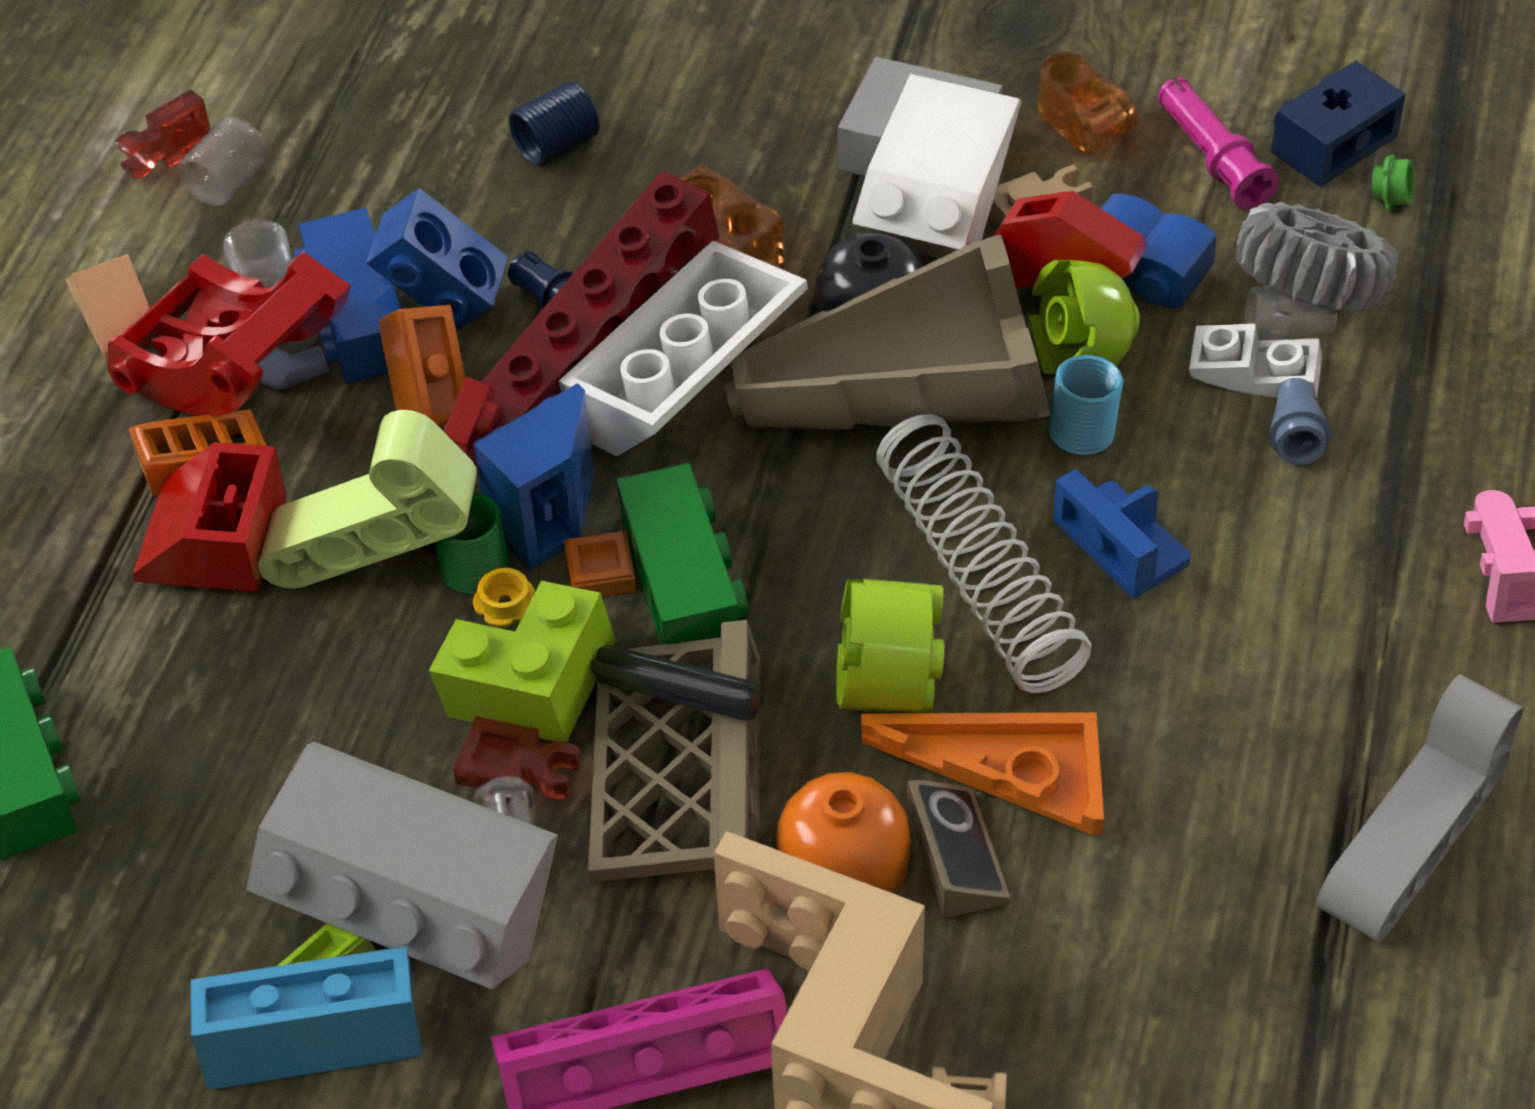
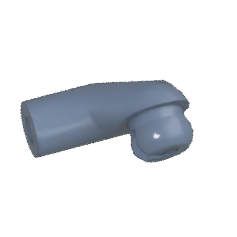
M319 345L293 355L275 348L258 364L263 370L260 383L274 390H283L329 373L326 357Z

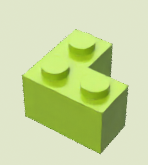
M541 581L516 631L456 619L433 661L429 673L449 718L566 744L597 681V675L593 674L590 669L591 661L597 657L600 647L604 645L614 646L616 638L601 593Z

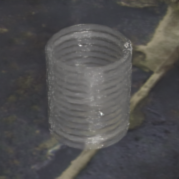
M225 116L180 160L178 166L180 178L185 187L200 201L211 206H224L268 161L267 143L259 131L247 121L234 116Z
M249 220L233 227L225 236L223 247L230 270L247 277L259 279L264 287H272L279 279L285 277L287 266L292 262L286 231L279 224L270 220Z

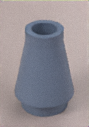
M1302 378L1287 379L1278 386L1276 391L1277 402L1269 433V442L1273 450L1284 461L1295 465H1305L1318 460L1324 454L1331 441L1332 431L1314 396L1312 385Z

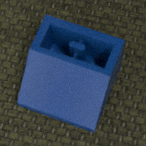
M577 383L558 395L545 399L534 409L503 427L492 430L486 437L474 443L481 492L494 499L500 507L506 546L529 570L534 569L565 550L564 540L582 537L594 478V465L585 390Z

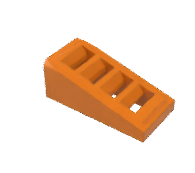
M251 409L234 411L222 416L202 415L154 421L128 428L137 459L153 497L159 496L163 481L167 476L208 447L209 443L215 441L233 443L230 436L242 433L246 443L241 444L267 446Z

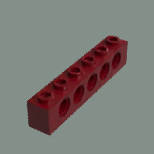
M663 170L659 172L481 381L490 385L496 391L492 402L500 405L493 430L503 427L529 412L545 399L561 393L559 380L707 245L719 239L720 236L709 192ZM447 421V422L445 423V425L443 426V429H444V430H445V428H446V425H447L448 421ZM473 447V450L470 449L468 457L476 466L477 478H479L475 449Z

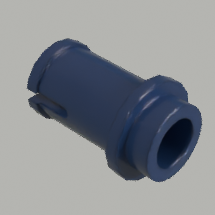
M529 250L524 251V255L521 253L516 255L508 268L509 281L537 298L542 309L573 275L568 270H556Z

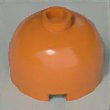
M853 772L828 773L808 781L786 802L777 824L776 850L895 894L904 885L908 874V865L912 857L910 824L907 813L896 795L873 778Z

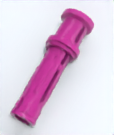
M1176 77V83L1182 89V92L1172 79L1164 83L1157 95L1158 103L1176 120L1181 129L1204 153L1208 173L1215 180L1224 182L1230 188V198L1239 209L1251 210V208L1266 203L1276 192L1279 184V176L1269 164L1258 161L1254 156V146L1245 136L1232 134L1204 100L1197 95L1185 78Z

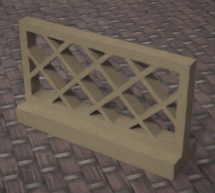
M747 620L721 623L720 638L627 649L688 665L713 661V671L755 681L760 690V656ZM597 681L588 873L593 882L715 869L714 851L726 831L759 843L760 707H758V712L754 719L744 721L677 703L666 715L658 719L643 708L654 697L633 692L628 697L616 687ZM614 703L618 705V707L615 710ZM698 709L712 719V725L691 743L677 733L675 729ZM634 717L647 726L649 730L626 751L613 741V734ZM663 740H666L682 753L657 774L643 764L641 760ZM710 749H711V757L706 754ZM612 757L616 759L614 763H612ZM697 763L711 774V780L692 798H689L674 787L673 784ZM632 771L648 784L623 806L610 796V790L627 773ZM663 794L679 806L680 809L656 831L640 819L639 816ZM708 805H710V813L705 810ZM609 812H611L612 814H614V816H613L610 820H609ZM694 819L710 830V846L680 849L670 842ZM628 826L646 839L631 855L607 858L608 845Z

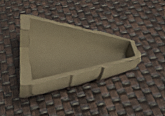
M1001 234L985 240L975 241L901 278H894L829 312L821 311L743 350L731 361L734 381L724 383L727 401L733 418L744 416L748 427L852 430L855 424L896 426L905 419L928 414L939 416L946 423L1019 422L1051 415L1029 329L1026 328Z

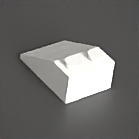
M910 74L868 167L852 221L853 226L860 234L884 233L902 239L917 253L942 258L975 241L982 240L1021 100Z

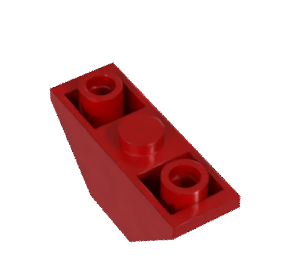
M1073 190L1017 198L994 236L1002 235L1016 290L1018 288L1034 286L1042 268L1053 260H1078L1103 264L1123 279L1132 274L1146 249L1143 235Z

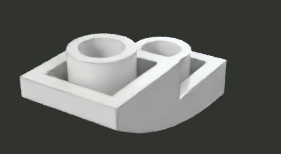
M1256 324L1196 326L1189 365L1190 376L1228 390L1268 397H1277V388L1283 381L1290 378H1302L1312 385L1314 396L1317 399L1322 361L1320 340L1259 341Z

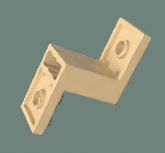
M726 831L714 851L719 930L727 933L733 940L743 946L750 948L764 947L790 957L797 965L809 971L771 1043L774 1109H994L993 1102L884 1060L923 982L925 905Z

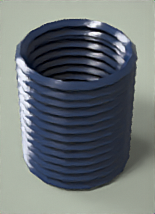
M568 81L511 111L509 128L523 156L531 163L542 165L563 152L572 149V147L598 135L600 119L596 106L586 90L579 84Z

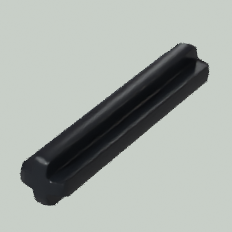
M611 645L600 647L597 657L591 661L590 665L591 672L597 675L599 683L744 721L754 719L757 715L758 707L763 705L764 693L758 689V684L755 681Z

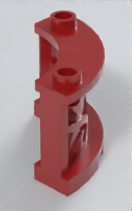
M304 251L287 266L285 277L279 279L272 287H264L261 280L232 271L203 253L188 267V274L121 335H115L108 342L107 370L114 383L127 394L134 395L138 392L161 405L191 415L222 416L232 413L243 406L256 392L263 375V370L258 364L280 343L305 340L319 333L343 309L348 299L351 285ZM189 309L186 321L178 319ZM152 343L162 357L144 349Z

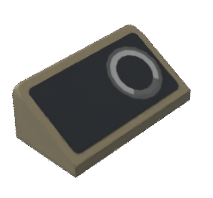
M925 780L908 781L907 810L943 919L1010 904L1011 898L973 788Z

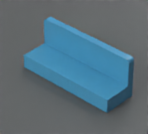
M407 946L191 979V1036L206 1087L209 1089L226 1088L421 1056L422 1043L414 1008L411 963Z

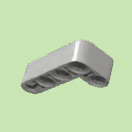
M1461 674L1458 675L1448 686L1436 707L1425 745L1335 863L1320 889L1316 906L1375 941L1381 942L1384 940L1498 783L1510 759L1524 708Z

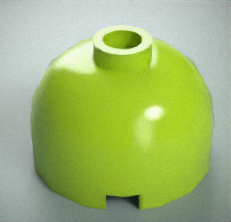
M1053 260L1042 268L1032 291V295H1042L1040 314H1029L1028 327L1040 370L1044 374H1056L1058 367L1065 360L1081 355L1102 357L1112 362L1115 366L1119 365L1132 345L1133 338L1136 336L1140 326L1138 307L1134 303L1125 282L1114 271L1098 263L1078 260Z

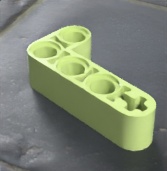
M411 410L393 411L384 416L380 424L369 474L289 502L273 510L258 562L260 573L265 580L273 585L291 589L302 588L454 536L462 532L467 525L477 478V468L473 461L426 415Z

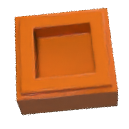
M626 530L564 540L571 587L599 592L602 597L637 592Z

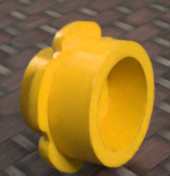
M494 569L486 573L478 583L477 592L473 598L474 610L478 615H484V620L489 625L495 627L515 625L521 621L535 594V589L526 576L516 569Z

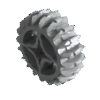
M1283 202L1260 204L1258 207L1251 208L1247 220L1242 223L1236 243L1238 247L1235 260L1241 265L1246 274L1252 275L1258 283L1271 286L1274 292H1283L1292 296L1294 300H1305L1314 306L1317 304L1324 305L1333 310L1344 308L1351 312L1375 309L1377 305L1383 303L1386 293L1391 291L1396 277L1398 253L1386 238L1379 237L1374 230L1359 226L1358 222L1348 221L1341 218L1338 214L1332 215L1322 212L1319 208H1305L1300 204L1290 206Z

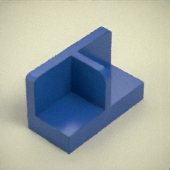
M1077 469L1056 480L1053 521L1133 599L1190 565L1191 553L1155 520L1158 492L1151 485H1146L1130 495L1114 481H1107L1096 488Z

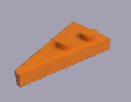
M1097 712L861 714L863 744L1088 834L1103 835L1104 809Z

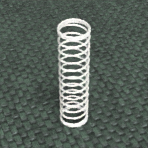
M934 414L917 415L905 419L894 426L882 439L877 450L878 465L887 479L894 484V490L897 495L905 501L907 511L916 518L917 527L923 534H926L927 543L932 550L937 552L938 560L942 566L948 569L951 581L954 585L960 587L961 597L967 604L971 605V613L977 621L982 623L983 632L988 639L994 641L995 651L1001 658L1006 659V668L1013 676L1020 690L1029 693H1040L1062 686L1073 679L1084 668L1091 654L1090 641L1084 632L1074 629L1075 618L1073 615L1062 611L1064 601L1060 595L1050 593L1052 583L1048 577L1039 575L1040 565L1037 560L1027 557L1028 547L1024 541L1016 539L1017 530L1014 525L1004 522V510L1001 506L993 504V493L990 489L982 487L983 478L979 472L971 470L972 461L967 455L960 453L961 445L957 439L951 437V430L945 420ZM935 424L942 427V437H935L919 444L907 454L898 469L889 467L892 451L909 433L925 425ZM935 442H940L939 446L930 456L915 465L903 468L909 459L922 448ZM951 442L956 448L955 453L944 455ZM953 458L950 464L938 474L926 480L916 482L933 465L945 459ZM958 458L963 459L966 464V470L955 471L944 476L953 468ZM915 475L910 481V483L902 482L899 480V477H910ZM963 475L962 479L951 489L938 496L928 498L944 482ZM969 475L975 477L977 487L967 488L953 494L965 483ZM939 479L927 490L921 499L910 497L913 487L926 485ZM900 487H908L905 494ZM974 492L972 497L962 506L939 515L955 499ZM980 492L985 493L988 497V504L976 506L965 511L951 522L944 533L932 531L935 521L952 517L965 510L975 501ZM953 494L938 507L932 516L921 514L924 504L939 501ZM911 503L919 504L916 511L911 506ZM991 509L996 510L1000 515L999 522L988 523L974 530L962 540L955 550L943 549L946 538L963 534L976 527L986 518ZM980 510H985L983 514L969 525L952 531L967 516ZM921 520H930L927 529ZM996 527L994 531L991 532L982 541L970 547L963 548L966 545V543H968L978 534L990 528ZM1001 527H1006L1011 532L1009 540L999 541L985 548L974 557L966 568L954 566L957 555L974 551L987 544L998 534ZM932 537H941L938 546ZM1013 544L1019 545L1022 549V557L1010 559L998 565L983 578L979 585L965 584L969 572L986 568L997 562L1008 553ZM1006 545L995 557L982 564L975 565L989 552ZM943 555H952L949 563ZM1024 562L1031 563L1034 567L1033 575L1022 577L1010 583L998 592L990 603L977 602L980 590L996 586L1009 579L1021 568ZM1017 563L1007 574L992 582H988L990 578L1002 569ZM954 572H964L961 581L958 580ZM1035 580L1043 581L1045 584L1044 594L1034 595L1022 601L1009 611L1002 621H991L988 619L993 607L1007 604L1020 597L1033 585ZM1029 581L1018 592L999 600L1012 588ZM966 590H975L972 599L968 596ZM1047 598L1054 599L1058 604L1056 612L1047 613L1033 620L1015 638H1000L1005 625L1018 622L1031 615L1043 605ZM1039 600L1029 610L1021 613L1016 617L1011 618L1014 614H1016L1026 605ZM977 607H987L984 617L980 615ZM1059 616L1066 617L1070 622L1069 629L1056 630L1045 634L1032 642L1019 657L1011 656L1017 643L1029 640L1043 633L1055 623ZM1050 619L1048 622H1046V623H1045L1042 627H1040L1039 629H1037V630H1035V631H1033V632H1031V633L1025 635L1028 631H1030V630H1031L1033 627H1035L1037 624H1039V623H1041V622H1044V621ZM988 625H999L995 635L990 631ZM1074 638L1082 641L1077 653L1056 669L1039 675L1022 674L1025 665L1029 661L1042 658L1055 651L1067 639ZM1000 643H1011L1007 654L1000 647ZM1055 643V644L1052 645L1051 647H1049V648L1043 650L1044 648H1046V647L1049 646L1050 644ZM1056 675V676L1053 677V678H1050V679H1048V680H1045V681H1042V682H1038V683H1027V682L1022 681V680H1041V679H1045V678L1052 677V676Z

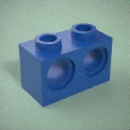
M418 188L383 213L366 264L423 307L451 305L457 331L493 307L508 256L421 188Z

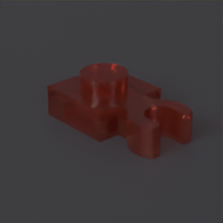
M191 89L146 114L148 128L141 132L136 130L125 132L116 139L115 145L126 156L130 157L121 162V167L134 179L142 178L150 173L158 160L168 168L213 142L204 99Z
M475 716L453 767L455 783L462 786L520 798L525 783L537 785L540 792L547 797L566 799L570 794L569 778L566 775L556 774L552 771L560 767L579 770L581 758L579 748L568 742H553L541 747L538 729Z

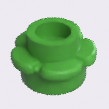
M1390 155L1385 158L1384 165L1374 167L1372 176L1373 197L1375 200H1383L1387 211H1393L1394 206L1412 204L1414 195V166L1411 159H1396L1395 155Z

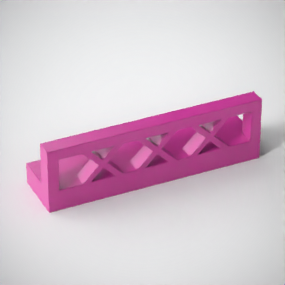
M766 968L493 1036L491 1040L508 1109H609L772 1067L771 1043L788 1011L784 992L770 970Z

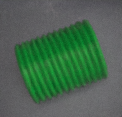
M473 492L468 521L464 530L454 536L435 542L442 579L447 586L457 592L475 594L477 592L478 583L486 573L497 568H509L500 507L494 499L487 495Z

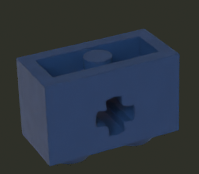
M1355 60L1335 74L1325 76L1318 85L1296 99H1289L1277 110L1274 118L1275 129L1271 153L1316 185L1322 187L1398 137L1406 94Z

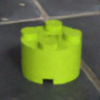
M847 579L840 623H844L842 643L838 644L836 699L837 705H840L839 709L873 713H932L935 691L934 679H941L944 664V640L934 638L933 624H940L943 610L942 585L874 579Z

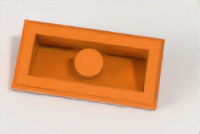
M451 305L398 309L379 320V330L396 411L411 410L424 414L443 429V426L450 418L466 378Z

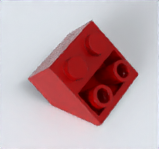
M213 442L167 476L163 481L132 574L134 581L258 592L262 581L258 562L270 518L274 509L285 504L287 497L275 447Z

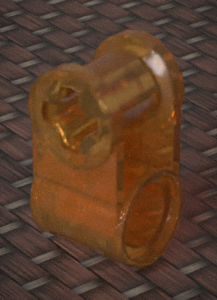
M1056 52L1043 60L1040 69L1036 106L1037 114L1043 121L1050 124L1068 139L1078 152L1083 155H1091L1101 148L1102 141L1116 133L1126 135L1136 129L1138 114L1130 96L1094 69L1084 57L1072 52Z

